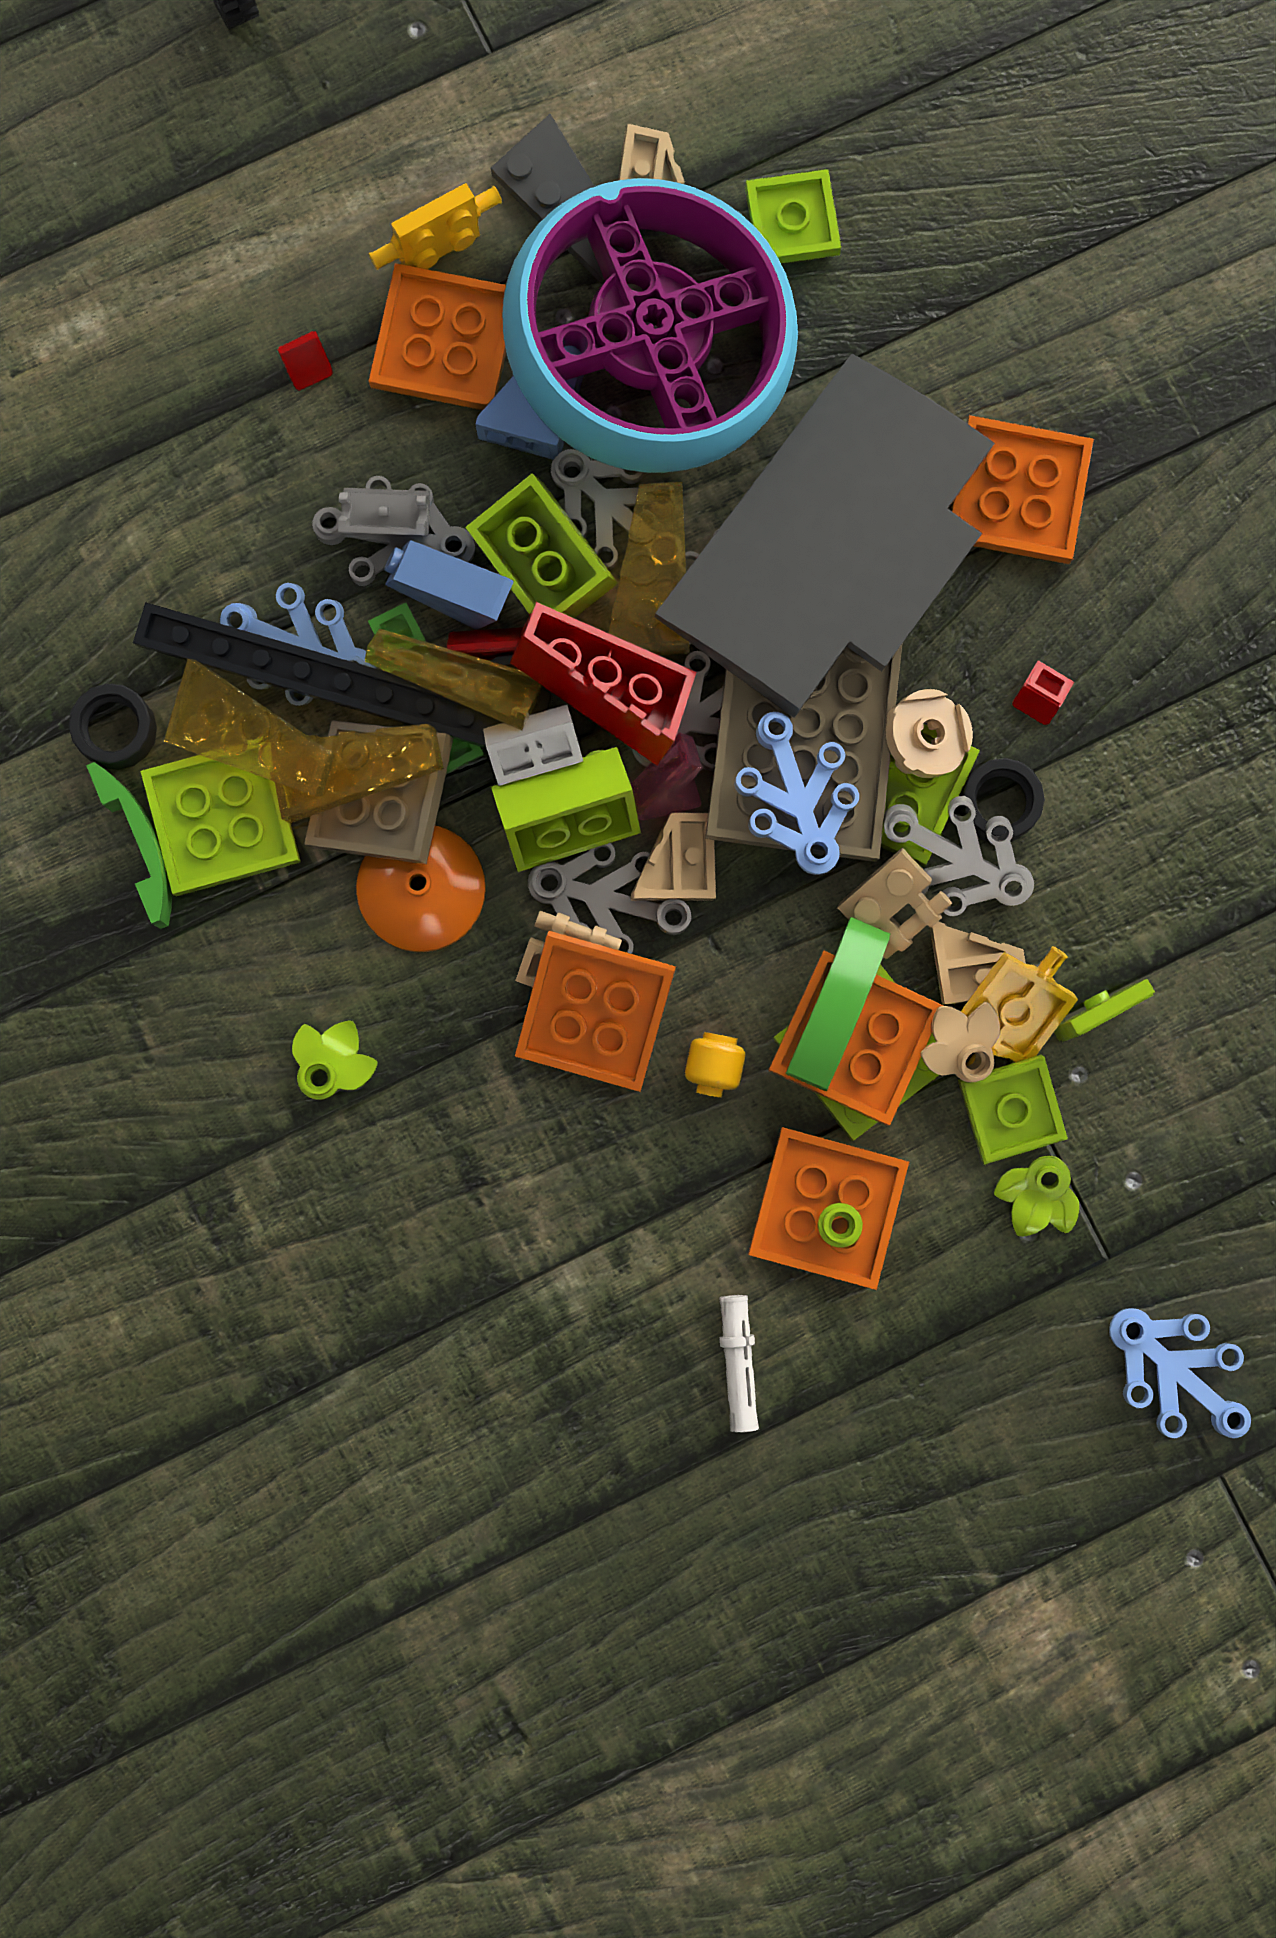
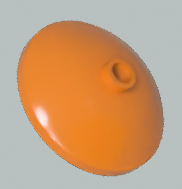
M436 825L427 864L365 856L359 868L356 884L359 908L369 927L388 944L411 952L436 951L460 940L476 923L483 908L486 892L484 872L473 849L454 832ZM422 876L426 879L425 887L419 891L413 890L410 885L412 879Z

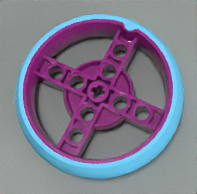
M625 179L595 186L568 199L551 211L526 239L514 260L504 292L502 311L504 343L512 373L521 392L535 413L559 438L590 458L610 466L645 473H666L688 470L716 461L739 448L769 420L784 396L792 375L798 340L797 313L789 281L777 255L761 233L743 215L711 194L688 185L660 179ZM639 229L660 231L689 241L716 258L731 274L698 284L692 277L674 266L652 262ZM588 238L605 279V282L593 297L588 317L538 332L536 300L546 271L565 250ZM612 246H620L627 253L617 252ZM627 284L638 285L643 291H634ZM721 299H729L735 306H728ZM682 310L693 312L697 318L693 319L686 316ZM758 321L762 338V357L758 375L744 399L729 412L717 418L697 370L709 355L713 334ZM604 334L615 335L621 342H610L605 338ZM564 347H576L582 354H570ZM659 360L669 361L675 369L670 370L663 367ZM605 368L614 378L626 385L650 390L666 428L640 426L610 416L583 399L565 380ZM675 399L686 400L691 408H682L676 403Z

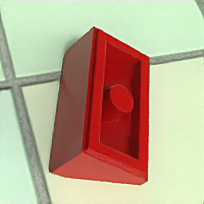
M523 628L450 632L447 641V652L450 662L453 664L488 662L497 656L513 654Z

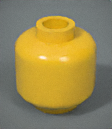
M704 1032L703 1038H696L691 1042L685 1077L688 1081L697 1084L696 1093L722 1098L723 1089L734 1090L739 1086L745 1060V1051L737 1045L738 1038Z

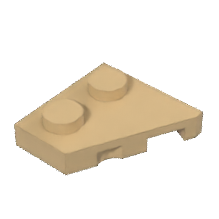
M628 124L624 134L618 180L644 178L684 184L685 181L681 169L674 161V148L669 133Z

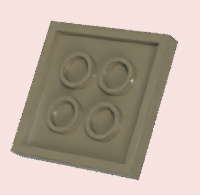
M332 720L304 844L314 849L427 864L454 738L446 733Z

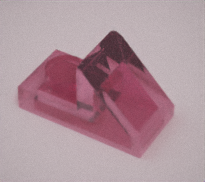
M679 732L674 743L658 766L651 762L631 783L638 819L644 821L701 806L694 778L703 767L693 737Z

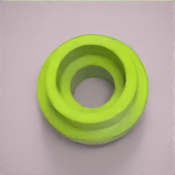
M835 1203L829 1205L819 1216V1234L831 1246L839 1248L850 1246L861 1235L863 1227L861 1216L854 1207L848 1204ZM839 1216L845 1218L848 1224L847 1230L842 1234H837L832 1229V1221Z

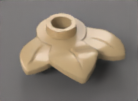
M984 1002L967 1017L963 1012L953 1007H938L931 1023L932 1034L936 1042L931 1043L921 1051V1057L925 1065L938 1075L955 1074L965 1082H977L988 1077L994 1067V1055L991 1048L1000 1035V1024L994 1008L988 1002ZM975 1053V1061L971 1065L966 1066V1060L969 1055Z

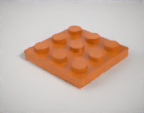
M395 263L368 381L370 388L483 410L498 393L506 356L502 316L506 285Z
M969 415L967 424L995 443L951 505L953 513L982 533L974 546L1070 564L1074 556L1094 439Z
M548 931L515 1057L641 1092L676 966Z
M824 950L768 1071L879 1123L890 1126L921 1058V1051L926 1047L932 1034L931 1023L937 1008L944 1005L876 974L828 1090H821L786 1075L785 1073L799 1039L805 1030L835 955Z
M782 1127L748 1255L877 1290L909 1161ZM845 1203L854 1207L860 1214L863 1224L862 1232L858 1240L852 1245L842 1248L834 1247L827 1244L820 1236L818 1219L822 1211L829 1205ZM839 1216L832 1221V1229L835 1233L842 1234L847 1230L848 1224L845 1218Z

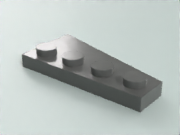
M551 114L547 115L491 167V176L539 223L551 211L568 199L595 187ZM588 238L567 249L601 284L605 282ZM612 246L617 252L627 253L620 246Z

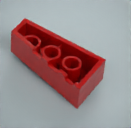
M536 602L522 629L510 661L513 666L657 766L675 741L697 673Z

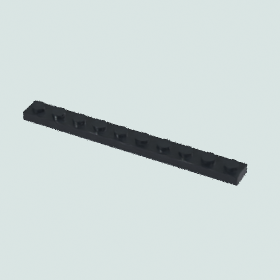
M145 602L133 640V644L144 649L429 732L446 733L454 739L486 748L484 728L533 715Z

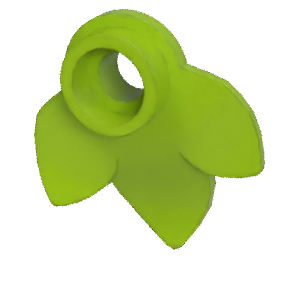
M348 1020L335 1024L322 1035L311 1026L303 1024L296 1033L292 1044V1054L300 1066L297 1074L298 1086L306 1096L316 1100H323L333 1096L338 1089L356 1090L363 1086L374 1074L378 1064L377 1060L366 1055L357 1054L359 1050V1035L353 1021ZM324 1070L327 1073L328 1079L323 1086H315L312 1081L316 1071Z
M1042 1156L1034 1160L1028 1168H1013L1001 1176L994 1190V1195L999 1199L1013 1202L1011 1220L1016 1234L1021 1237L1038 1233L1049 1222L1058 1230L1069 1233L1075 1226L1079 1214V1200L1069 1188L1071 1183L1069 1168L1061 1159L1055 1156ZM1045 1173H1055L1057 1175L1055 1183L1052 1185L1041 1183V1178Z

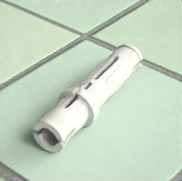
M748 1295L719 1297L723 1322V1336L719 1337L720 1347H724L726 1358L730 1431H755L759 1429L751 1345L755 1344V1338L753 1334H750Z

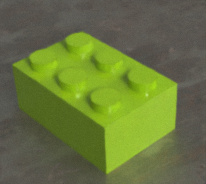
M533 473L465 527L499 574L514 581L511 590L529 614H531L536 602L575 618L618 584L545 484Z
M617 747L593 751L583 757V762L504 785L498 786L497 784L491 786L518 872L641 833L633 790Z

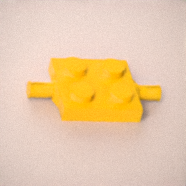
M467 183L392 222L393 235L390 243L368 253L376 270H379V268L399 259L403 265L429 269L438 262L440 257L453 250L462 251L468 248L480 236L478 219L481 213L501 204V196L496 187L492 186V188L474 197Z
M1052 946L1051 950L1037 967L1025 964L1004 951L963 1007L961 1012L967 1017L984 1002H988L994 1008L1000 1024V1035L991 1048L993 1055L1010 1058L1015 1062L1036 1056L1078 1001L1073 992L1056 983L1053 978L1065 959L1068 958L1064 952ZM975 1053L966 1062V1066L971 1065L975 1061Z

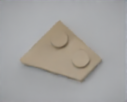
M670 813L667 816L631 893V901H666L668 899L712 901L716 899L714 840L705 839L708 813Z
M939 921L930 927L941 1002L944 1006L968 1002L1004 951L1026 964L1024 950L1006 943L1000 944L990 941L987 937L972 932L966 933L945 926V923Z

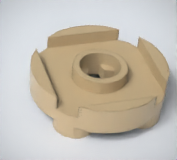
M935 689L919 690L903 698L888 712L886 740L890 753L895 759L896 767L905 774L912 773L922 778L939 777L955 770L961 764L960 762L963 760L965 753L969 752L973 738L969 716L960 704L955 705L950 699L946 698L948 694ZM923 723H927L929 730H936L937 738L931 740V744L927 743L922 737Z

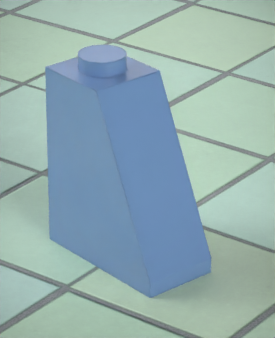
M564 347L570 354H582L576 347ZM514 375L478 415L475 423L478 439L550 459H554L562 452L564 441L547 427L535 413L521 392ZM584 375L565 380L577 394L579 393Z
M412 540L403 545L401 549L395 547L384 568V571L390 573L385 584L386 586L476 630L497 621L514 582L507 577Z

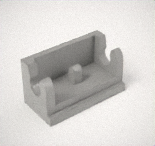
M344 488V492L339 494L342 513L338 519V532L422 536L429 534L430 491Z
M568 705L483 729L486 748L498 786L583 762Z

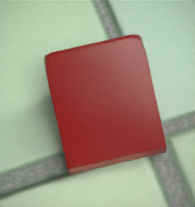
M316 331L303 335L277 349L296 390H303L333 374L332 367Z
M1037 661L1013 700L1012 705L1043 725H1048L1060 709L1074 682L1044 663Z

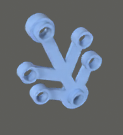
M282 584L276 591V600L281 607L288 610L298 636L258 620L254 609L246 604H230L221 613L220 624L233 627L230 623V618L232 614L238 612L241 614L243 622L237 629L347 661L354 660L361 665L376 669V663L372 655L368 651L354 646L343 620L344 609L338 601L331 599L320 601L316 606L315 615L320 623L328 625L338 652L322 646L304 604V591L297 584ZM289 588H293L296 591L297 598L293 604L289 605L284 600V593ZM332 604L336 609V616L331 621L325 619L323 615L325 606ZM247 679L248 684L255 689L271 687V685H261L254 680ZM285 690L287 700L293 705H306L313 699L312 697L305 696L303 700L299 701L294 697L292 691Z
M770 712L761 718L756 728V737L764 748L773 751L786 792L763 781L760 772L751 767L739 771L734 781L735 789L742 796H754L795 817L800 833L780 825L777 823L773 812L768 809H758L752 814L748 822L749 830L754 836L759 838L767 837L795 851L798 865L807 873L814 875L825 874L838 862L839 846L834 838L847 812L852 810L858 803L859 792L852 784L843 783L838 785L831 794L832 807L821 827L818 828L813 810L833 771L837 770L843 763L845 751L838 743L828 742L824 744L817 754V765L806 787H804L789 743L793 733L792 723L785 714ZM778 722L783 727V733L780 735L772 734L768 729V724ZM827 750L834 751L838 756V762L828 763L824 759L823 753ZM746 775L752 776L756 781V787L752 789L743 787L741 777ZM846 791L850 793L852 803L848 805L842 804L838 800V792ZM760 816L766 817L770 822V828L767 830L758 829L755 825V818ZM811 846H822L825 850V857L822 859L813 857L810 852Z
M1126 1308L1114 1315L1109 1326L1112 1342L1124 1351L1127 1382L1123 1389L1125 1401L1136 1408H1144L1153 1399L1152 1388L1144 1382V1353L1156 1364L1160 1414L1156 1424L1158 1430L1163 1435L1170 1438H1178L1185 1433L1187 1428L1185 1417L1179 1413L1177 1383L1212 1413L1211 1422L1218 1433L1229 1438H1239L1245 1435L1251 1425V1416L1247 1408L1237 1402L1223 1400L1188 1369L1218 1366L1228 1371L1237 1370L1244 1361L1242 1350L1236 1345L1223 1343L1216 1348L1168 1351L1155 1338L1183 1335L1189 1340L1201 1341L1210 1332L1208 1320L1199 1314H1187L1182 1319L1151 1320L1145 1312L1139 1309ZM1197 1319L1201 1323V1331L1193 1336L1188 1330V1325L1191 1320ZM1135 1322L1140 1328V1333L1135 1339H1130L1126 1334V1328L1130 1323ZM1226 1349H1231L1235 1354V1360L1230 1365H1225L1222 1361V1354ZM1136 1386H1142L1145 1391L1144 1398L1139 1402H1134L1131 1397V1391ZM1233 1412H1237L1240 1416V1424L1236 1428H1230L1227 1423L1228 1416ZM1175 1416L1178 1419V1427L1175 1431L1168 1432L1165 1428V1421L1168 1417Z

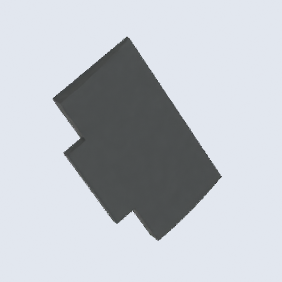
M851 354L656 611L654 617L795 718L846 647L882 672L972 549L982 533L948 508L984 461L995 443L925 395L858 356Z

